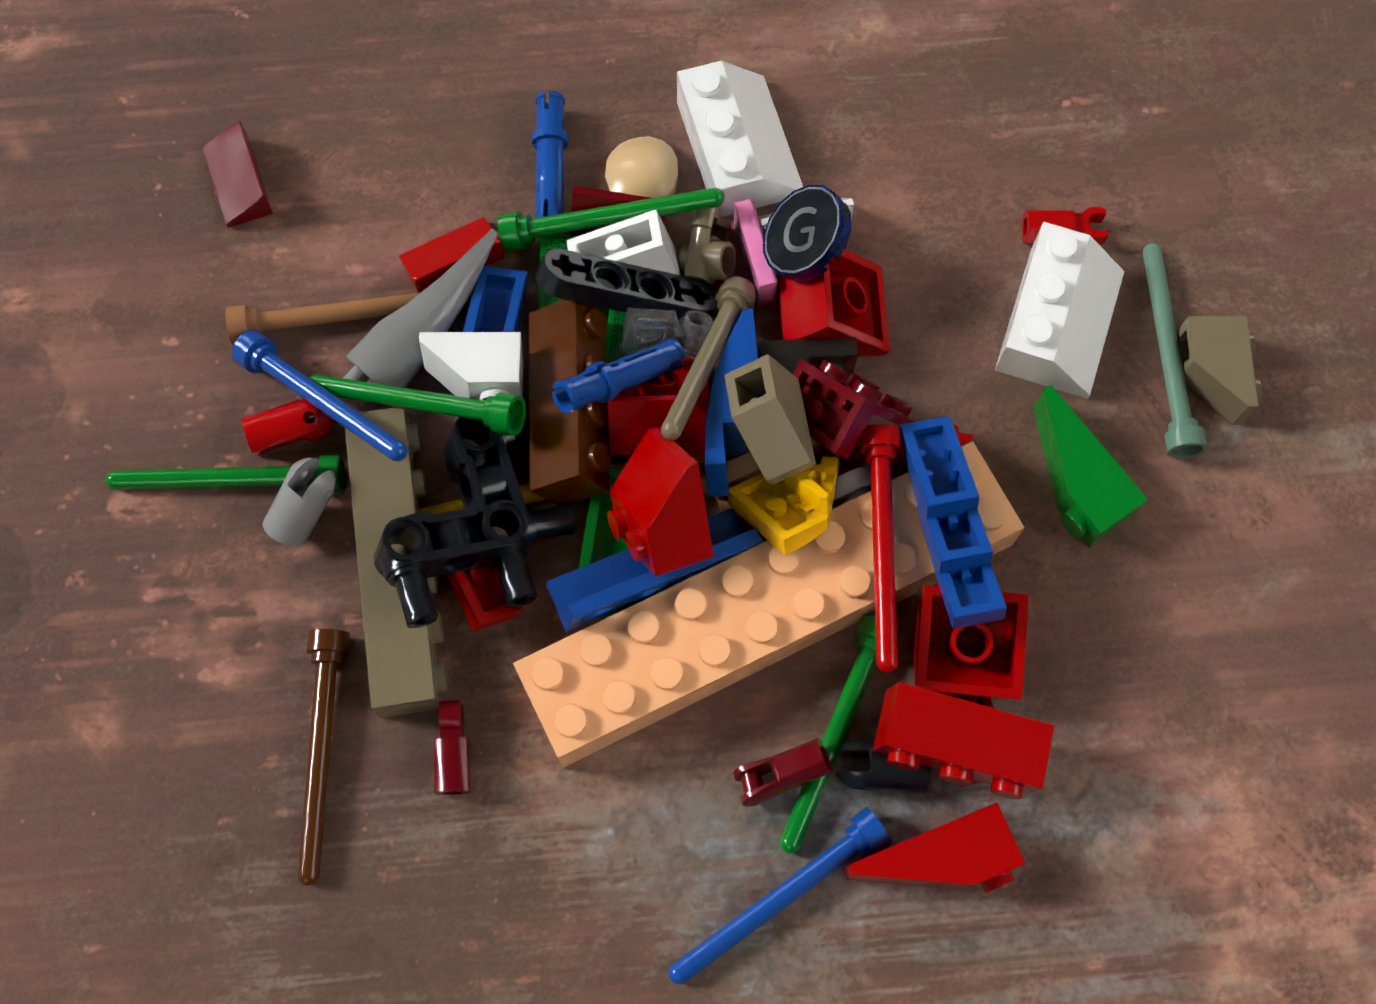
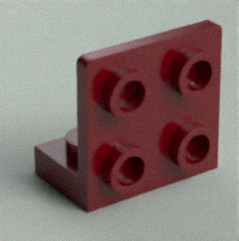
M800 359L793 372V375L799 379L810 437L836 455L846 459L849 458L873 414L899 426L901 424L917 422V420L909 416L913 409L912 406L888 393L881 399L883 393L879 391V386L855 373L849 381L847 380L850 375L849 372L825 359L820 367Z

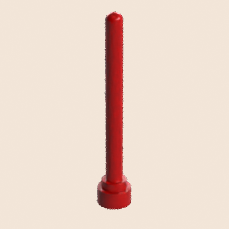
M873 424L866 426L859 439L860 453L865 455L866 463L871 464L876 663L881 671L889 673L894 671L898 665L891 464L896 461V454L901 452V430L899 427L890 424Z

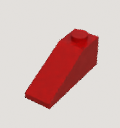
M996 802L851 863L844 869L847 880L969 889L981 883L985 893L1015 881L1011 870L1026 863Z

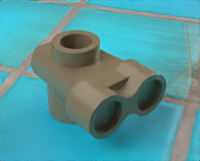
M716 207L693 211L690 224L692 228L690 244H684L679 254V265L684 272V276L703 281L710 287L714 286L715 279L726 280L732 277L736 266V250L734 245L728 242L732 221L720 216V210Z

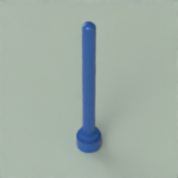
M249 330L240 335L235 341L232 348L233 360L248 372H267L392 461H402L407 456V447L404 443L278 357L275 343L257 330Z
M868 807L849 819L851 825L844 830L845 837L673 963L668 971L670 980L675 984L687 982L857 854H860L862 857L869 852L875 854L891 844L892 839L879 819Z

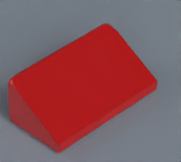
M484 217L399 255L417 293L422 292L439 279L492 229ZM498 236L484 266L504 258L502 243Z

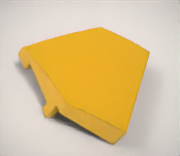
M822 456L820 464H816V466L773 485L769 484L763 474L760 473L729 488V506L751 526L757 528V531L784 556H787L828 530L839 467L838 457Z

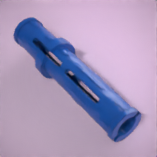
M549 91V103H546L545 92H541L536 96V130L532 133V145L536 149L535 218L563 214L564 150L568 147V135L564 130L565 97L563 94L555 91Z
M667 339L655 346L629 354L605 364V362L600 361L590 364L581 374L556 381L552 387L556 390L552 392L553 401L557 408L564 413L573 412L584 405L596 401L599 403L609 402L622 390L637 386L665 373L681 369L684 366V362L679 360L685 359L684 350L676 340Z

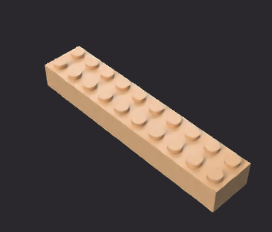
M971 442L961 448L979 494L978 512L994 555L1012 546L1025 527L975 443ZM909 472L892 480L896 603L917 593L923 584L934 585L938 583L919 517ZM871 491L832 509L828 530L787 556H784L767 540L514 662L513 665L562 768L861 621L864 614H875Z

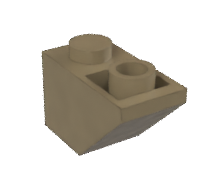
M1188 316L1177 331L1186 387L1232 425H1242L1259 407L1262 400V384L1259 378H1255L1253 360L1256 355V339L1254 334L1249 333L1247 316Z
M769 354L725 374L732 419L765 480L773 485L816 466L799 379Z

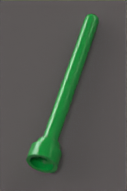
M709 188L534 219L529 214L522 215L521 212L517 211L499 215L498 233L502 247L506 252L523 250L527 248L528 244L534 243L536 237L608 226L655 209L661 217L719 207L723 204L725 195L719 188Z
M318 374L309 377L338 398L482 420L485 426L490 427L492 432L516 436L521 432L525 423L526 403L520 395L500 392L495 396H489L486 400Z
M321 455L317 472L307 485H310L320 474L332 470L336 479L332 495L344 494L347 478L344 457L342 455ZM291 466L113 470L107 474L106 484L113 490L281 486Z
M864 614L855 633L859 638L856 646L860 650L821 740L827 750L832 767H834L839 755L836 752L844 743L877 664L874 615ZM897 626V640H898L899 635H900V633H901V629ZM830 774L803 784L779 841L780 847L785 853H795L800 848Z

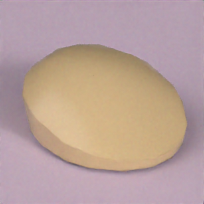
M650 136L629 139L619 144L610 153L606 162L605 178L609 190L650 198L674 195L678 184V163L674 151L663 140Z

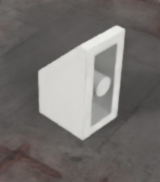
M656 209L566 240L569 251L680 275L675 246ZM597 278L604 286L616 290L608 281ZM641 287L644 292L651 291L649 289Z
M521 332L419 333V343L425 370L455 396L486 400L489 396H495L500 392L522 396L524 360Z

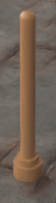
M421 292L259 312L258 308L249 309L247 304L227 306L225 309L229 339L232 345H234L238 337L249 330H257L262 333V331L388 316L406 305Z

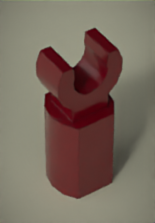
M460 700L439 701L440 738L434 739V792L437 795L470 794V740L464 737V705H461Z

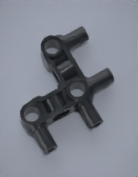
M458 417L446 443L444 454L450 481L453 484H457L464 510L435 515L430 511L413 513L393 519L385 526L373 556L374 565L378 573L385 578V581L389 582V585L396 587L408 628L424 627L437 620L438 613L427 578L490 566L496 568L508 608H518L532 603L536 599L535 597H537V592L525 560L528 556L529 548L535 545L536 540L571 535L576 531L577 519L571 504L568 503L531 511L525 505L508 452L530 449L529 419H525L524 426L518 435L510 436L492 432L490 427L483 424L482 420ZM464 439L472 440L479 446L470 445ZM491 527L503 529L509 537L498 535ZM400 544L406 546L412 554L402 555L392 549L391 545Z

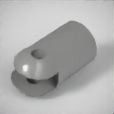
M304 458L291 466L263 520L262 526L264 531L281 544L299 547L307 543L333 494L336 479L332 470L320 474L309 487L307 486V483L317 472L319 459Z

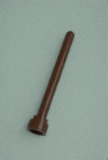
M312 629L308 631L307 653L312 654L311 663L316 664L298 866V879L305 886L314 885L320 877L337 666L343 664V656L349 655L350 633L336 629Z

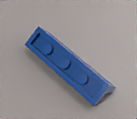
M733 508L707 517L714 555L712 558L655 577L641 560L636 562L631 556L629 549L549 580L547 581L546 588L567 633L639 603L761 544L763 541L757 528L744 533Z

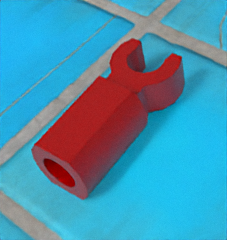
M1090 207L1082 213H1075L1074 210H1026L1022 219L1023 243H1034L1044 221L1088 234L1101 246L1109 236L1108 230H1094L1090 227L1089 223H1102L1106 216V209Z

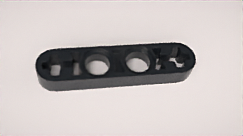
M564 249L548 251L536 271L538 285L550 296L688 326L699 327L704 325L718 304L715 292L703 281ZM597 278L608 281L616 290L604 286ZM641 287L651 290L659 299L651 297Z

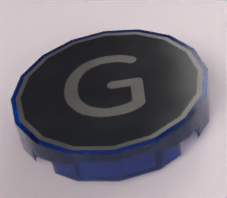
M807 185L790 193L778 204L770 216L763 235V254L768 266L789 281L805 282L821 276L829 269L825 265L831 261L833 256L838 259L846 248L851 233V212L848 205L842 201L839 195L824 185Z

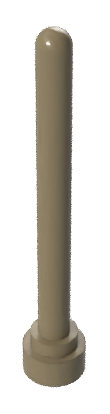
M737 276L727 278L716 295L718 314L662 424L661 433L667 440H676L680 437L735 322L739 319L743 309H751L755 305L757 290L745 278Z

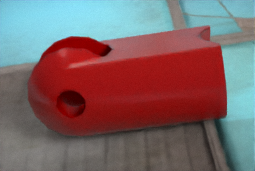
M305 399L295 400L241 418L251 452L255 453L256 456L302 440H321L332 430L334 422L331 417ZM316 416L313 423H307L309 417Z

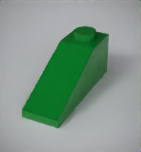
M1049 385L1042 391L1033 407L1057 510L1061 513V520L1066 530L1076 539H1082L1090 548L1133 517L1148 499L1055 388Z

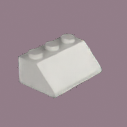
M724 61L677 72V104L705 188H719L725 195L723 204L716 207L720 210V216L724 217L734 214L735 202L751 199V202H754L755 208L785 201L794 192L804 189L763 75Z
M1043 221L1029 254L995 371L1047 387L1052 385L1056 390L1086 399L1089 398L1124 275V270L1090 235Z

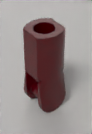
M816 738L777 755L742 765L734 770L733 775L735 781L742 783L745 793L741 796L743 806L751 807L763 804L790 789L833 773V767L824 744L819 738ZM773 772L775 781L764 785L761 776Z

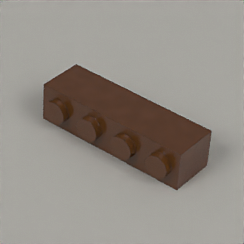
M561 300L529 313L530 491L557 505L571 504L610 491L609 470L611 468V457L608 450L607 402H592L573 412L564 413L557 408L552 397V392L556 391L552 388L556 381L581 374L590 364L600 361L605 362V364L607 363L605 336L607 335L608 328L605 314L592 305L568 300Z

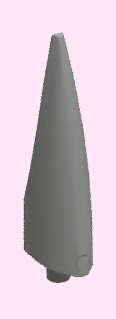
M492 228L439 279L406 305L380 320L346 356L355 366L343 378L363 382L371 379L376 384L405 388L424 365L419 343V333L447 332L480 276L498 233Z

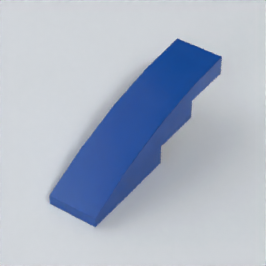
M753 308L743 309L724 346L712 382L705 421V472L709 497L729 495L726 456L746 454L745 441L731 416L724 375L758 359Z
M950 416L901 424V441L909 477L935 575L952 629L1005 619L1007 607L991 565L993 550L978 512L979 494Z

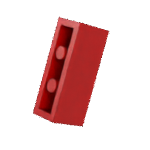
M898 682L886 690L873 752L887 755V764L897 768L918 771L919 766L923 765L940 770L938 777L942 780L955 784L970 785L973 779L991 784L990 792L995 795L1010 799H1022L1023 794L1043 789L1055 725Z

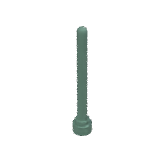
M1150 243L1144 247L1142 254L1172 420L1168 424V431L1164 434L1165 445L1169 457L1176 459L1191 458L1207 451V439L1204 427L1199 426L1198 420L1192 418L1162 249L1158 244Z

